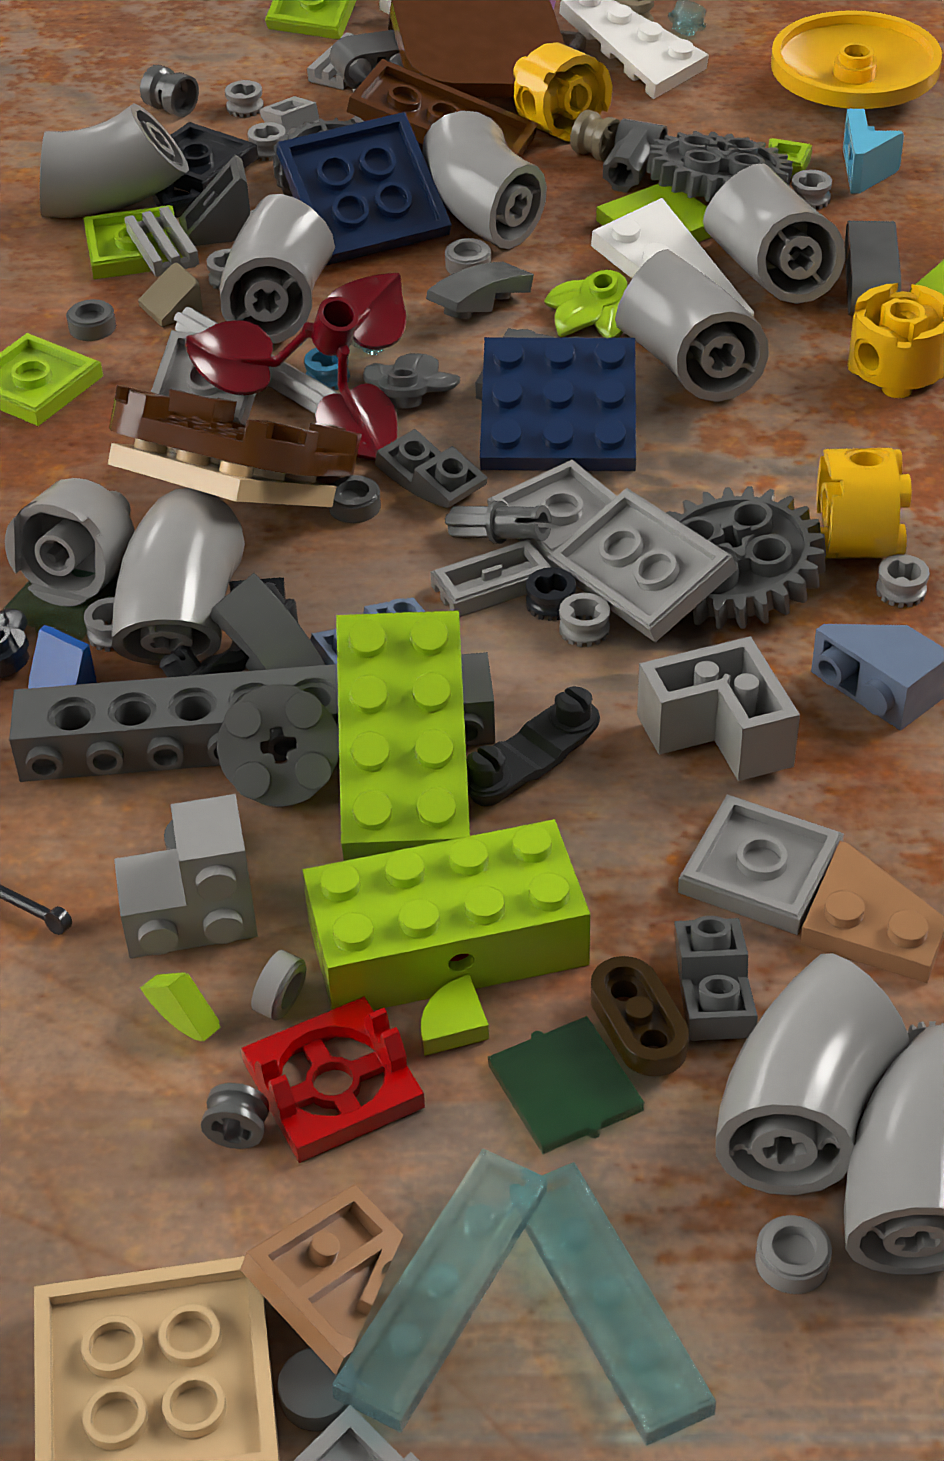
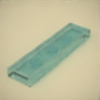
M484 1148L481 1150L333 1382V1398L348 1406L351 1405L361 1413L402 1433L547 1192L546 1177Z
M575 1162L510 1188V1204L645 1445L648 1446L715 1415L716 1400Z

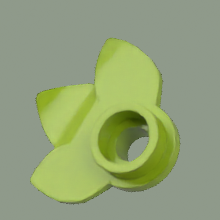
M601 270L592 273L585 280L567 281L552 289L545 298L544 303L548 307L557 309L555 313V326L558 336L565 337L594 324L604 338H618L623 331L617 328L615 317L618 304L628 286L626 278L617 271Z

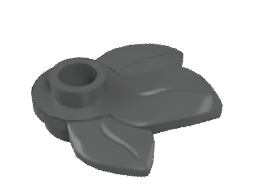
M421 353L402 355L397 358L393 365L373 363L366 366L363 372L365 382L378 386L390 398L394 408L417 407L422 404L423 394L426 392L448 391L460 383V376L438 372V360L433 356Z

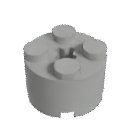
M70 478L55 482L20 510L9 523L5 534V550L10 566L15 574L21 570L24 576L32 583L28 589L38 598L48 603L59 606H76L99 593L120 572L122 559L128 543L135 532L129 516L131 508L128 500L121 493L109 491L103 486L86 479Z

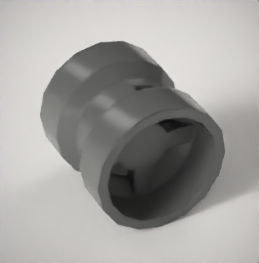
M153 65L143 75L140 84V95L143 102L148 106L156 109H165L166 112L177 117H185L193 111L197 104L199 87L196 79L182 72L174 73L173 70L162 65Z

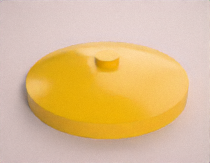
M833 11L808 16L785 27L773 42L771 68L775 78L782 86L812 102L849 109L884 108L909 102L928 92L939 78L942 50L934 36L922 27L905 19L877 12Z

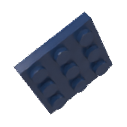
M405 112L277 142L276 153L294 198L310 206L326 222L333 234L335 249L326 266L450 235L451 221Z
M484 337L480 470L549 471L573 460L586 471H636L635 338Z

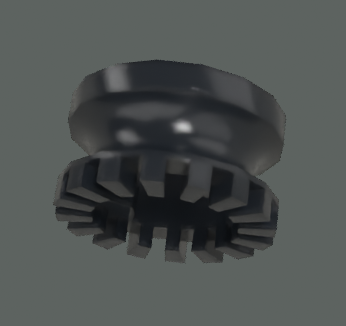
M555 567L534 571L526 580V592L528 594L526 597L527 610L531 611V615L534 617L538 615V619L541 620L545 616L548 617V621H552V617H556L557 621L561 620L559 617L560 604L565 598L575 594V578L564 569Z

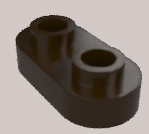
M629 956L613 957L599 964L591 977V1005L624 1063L633 1071L646 1076H664L676 1071L682 1066L687 1057L689 1030L687 1023L653 968L646 962ZM628 997L630 999L628 1001H619L616 998ZM648 1046H657V1047H659V1048H658V1049H652V1048H647V1047H648Z

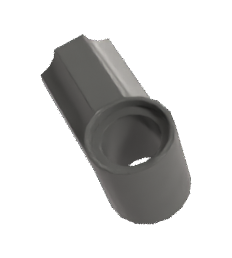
M624 118L621 120L616 133L615 146L603 164V179L611 184L613 190L628 192L632 186L640 183L647 171L650 145H654L656 139L664 140V136L668 135L667 126Z

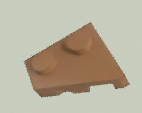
M839 841L802 926L800 944L928 983L944 940V916L852 845Z
M354 1184L247 1251L240 1271L331 1371L337 1375L345 1369L403 1234Z

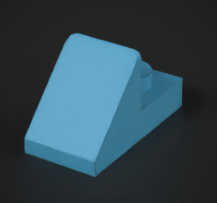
M847 109L843 153L851 194L861 193L895 174L899 170L904 133L902 131H875L874 126H868L865 109Z

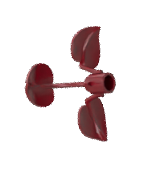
M399 273L367 276L335 289L319 305L314 323L305 322L302 331L276 356L271 357L273 343L268 334L258 325L247 321H224L200 333L186 336L185 347L187 353L201 376L210 384L226 393L243 396L264 391L270 382L269 367L280 366L308 338H311L318 351L327 356L337 355L338 389L340 393L329 394L320 400L316 409L315 423L332 424L344 427L346 431L361 433L357 457L375 461L377 451L397 439V414L390 398L377 386L369 383L360 384L350 390L347 384V367L352 338L363 348L379 350L393 346L404 334L407 314Z

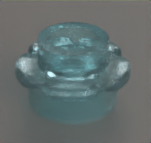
M678 0L674 10L668 13V19L673 23L672 28L676 32L693 36L696 30L702 31L706 28V23H704L706 9L692 1Z

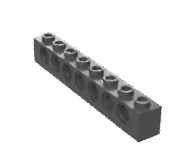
M488 652L461 654L466 746L495 744V708ZM337 664L15 689L13 693L9 741L19 781L26 782L221 766L217 752V738L228 708L249 691L272 684L295 686L315 695L332 714L339 731ZM274 728L271 730V739L262 742L263 754H273L275 761L287 760V752L297 749V742L295 737H285L282 728Z

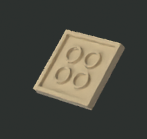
M136 438L134 445L111 443L108 465L236 502L318 507L333 506L336 486L316 481L317 476H298L258 469L172 447L167 448L168 446Z
M245 1256L34 1286L35 1461H280L265 1297L240 1271Z

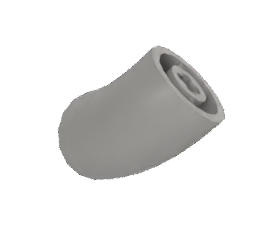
M135 103L120 114L94 126L69 131H45L40 163L42 218H76L120 210L143 201L167 188L189 171L188 163L166 129L148 111Z
M458 111L444 115L433 123L424 137L422 153L444 206L469 230L497 247L511 249L520 245L531 235L538 224L546 203L547 186L542 171L536 165L513 153L507 146L499 126L491 118L479 112Z
M753 164L739 171L725 182L707 206L703 218L705 231L754 280L779 300L795 304L814 301L828 292L840 277L845 262V247L838 228L812 208L766 164Z
M270 194L262 199L240 230L222 273L220 298L221 311L225 320H242L258 325L268 334L273 344L280 343L294 336L303 327L304 323L307 322L312 309L314 284L331 259L335 249L333 234L326 222L310 206L297 198L284 194Z
M668 249L658 251L643 264L628 284L618 304L615 317L617 328L631 338H635L636 342L659 359L678 378L685 389L700 399L715 402L733 399L749 390L764 372L769 358L768 339L761 325L723 288Z
M191 488L175 489L160 497L138 524L122 559L116 587L112 624V647L119 655L134 662L160 665L161 659L164 656L170 655L172 650L181 645L190 646V649L199 661L212 656L220 649L222 629L209 617L212 608L225 597L231 577L241 563L245 546L242 526L231 507L220 498Z
M834 953L820 954L793 978L765 1011L745 1041L735 1061L720 1104L716 1132V1157L725 1172L745 1186L769 1194L800 1195L823 1190L841 1180L848 1171L858 1126L875 1087L891 1063L909 1045V1036L902 1017L887 994L867 973L850 960Z
M944 1025L928 1026L896 1057L875 1087L858 1126L855 1146L852 1149L847 1172L844 1201L845 1249L853 1261L871 1270L891 1274H928L944 1271Z

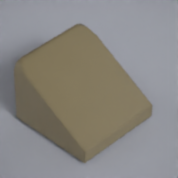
M177 262L168 267L138 299L139 306L161 327L177 322L174 320L175 314L177 312L182 313L186 307H192L199 312L203 311L198 280Z

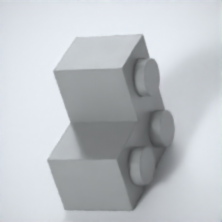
M751 636L639 663L637 716L659 755L715 741L738 781L794 767L800 714Z
M236 794L171 804L177 849L114 859L120 916L129 958L162 955L171 951L212 944H227L236 940L258 937Z

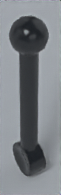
M0 884V899L44 920L46 926L54 934L61 935L72 926V918L64 908L57 906L51 910Z

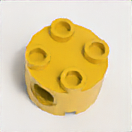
M556 42L543 44L532 51L528 57L520 58L514 66V102L518 115L538 123L537 128L550 135L569 142L572 127L581 112L584 110H592L601 114L602 110L608 112L612 99V81L609 70L603 63L597 61L595 57Z
M898 283L884 284L867 290L857 299L852 322L847 367L851 373L859 375L863 380L882 387L885 395L893 398H905L911 395L912 389H919L934 384L939 379L944 378V295L921 285L911 284V292H897Z
M892 448L824 449V456H821L819 461L816 500L817 513H822L823 525L828 526L820 527L821 533L825 535V559L887 558L897 554H905L907 534L905 524H900V509L910 507L912 489L910 475L902 474L901 450H893Z

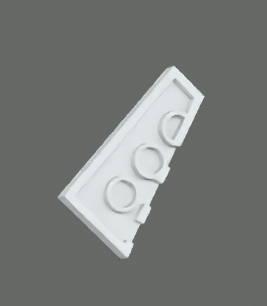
M561 0L559 14L588 40L597 39L601 43L600 51L609 59L618 58L624 64V73L633 81L641 79L646 84L645 92L652 99L659 97L707 68L709 54L693 46L690 41L681 39L663 29L660 24L637 14L627 5L620 4L615 0Z
M663 198L592 231L591 246L629 277L633 278L643 264L658 251L668 249L723 288L754 317V311Z

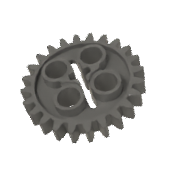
M693 131V134L689 135L678 132L677 137L665 135L664 140L656 139L654 145H650L647 173H651L650 178L652 180H660L659 186H672V192L674 193L684 192L688 194L689 198L696 196L705 197V200L710 202L726 181L739 171L753 164H766L790 186L793 162L787 160V154H779L778 148H765V142H755L750 140L749 137L734 138L733 134H727L723 137L718 136L715 132H710L709 135H703L697 131Z
M748 486L742 496H734L731 488L725 487L722 498L715 499L710 493L703 492L702 504L696 505L689 500L682 501L683 514L672 511L666 512L733 556L738 568L691 610L693 611L694 625L699 626L710 616L715 617L717 629H722L728 618H736L739 627L746 628L748 617L754 615L766 624L769 623L768 611L775 609L784 615H788L790 613L789 599L805 603L807 601L806 588L818 589L819 574L825 573L826 570L825 535L821 533L819 519H810L808 506L794 508V497L792 496L775 502L773 489H769L761 497H754L752 486Z

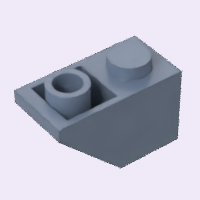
M823 624L816 629L811 672L821 678L826 684L835 687L864 706L869 712L879 716L900 731L944 699V648L910 626Z

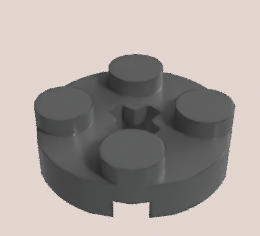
M286 684L261 686L249 691L228 708L217 738L219 763L226 778L241 795L267 806L281 807L298 804L311 798L329 781L339 760L338 727L332 714L315 695ZM274 728H282L285 737H295L297 742V749L287 752V762L276 764L273 754H263L262 742L271 739V730Z

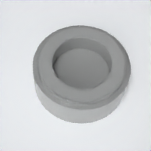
M459 239L449 244L445 249V267L450 274L475 265L491 262V249L489 245L478 239Z
M277 951L265 965L255 985L251 1000L252 1010L272 1020L284 1017L295 1003L302 989L307 971L305 961L287 951Z
M796 1215L775 1218L768 1222L759 1233L755 1255L757 1270L763 1280L776 1290L789 1294L810 1292L819 1287L828 1275L832 1255L831 1242L826 1232L817 1223L808 1218Z

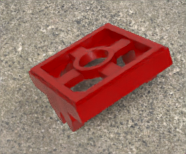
M365 996L241 1048L243 1062L258 1090L269 1100V1110L298 1163L425 1108L424 1092L407 1066V1056L397 1027L390 1029L386 1009L381 1008L373 1011ZM335 1037L351 1038L369 1046L374 1051L350 1061L343 1057L331 1056L323 1042ZM303 1052L311 1067L307 1071L304 1082L290 1087L286 1075H282L283 1068L291 1056ZM331 1070L343 1071L353 1080L346 1091L337 1095H325L318 1092L314 1087V1082L319 1075ZM384 1072L383 1084L372 1100L360 1106L356 1097L360 1092L361 1082ZM314 1103L322 1108L336 1109L339 1115H316L300 1108Z

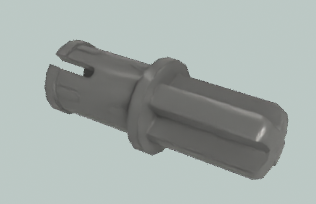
M493 501L489 506H453L450 513L445 516V524L448 525V533L452 537L489 538L493 544H503L507 539L545 541L550 534L551 528L538 527L536 523H552L550 511L545 505H538L536 507L507 506L503 501Z

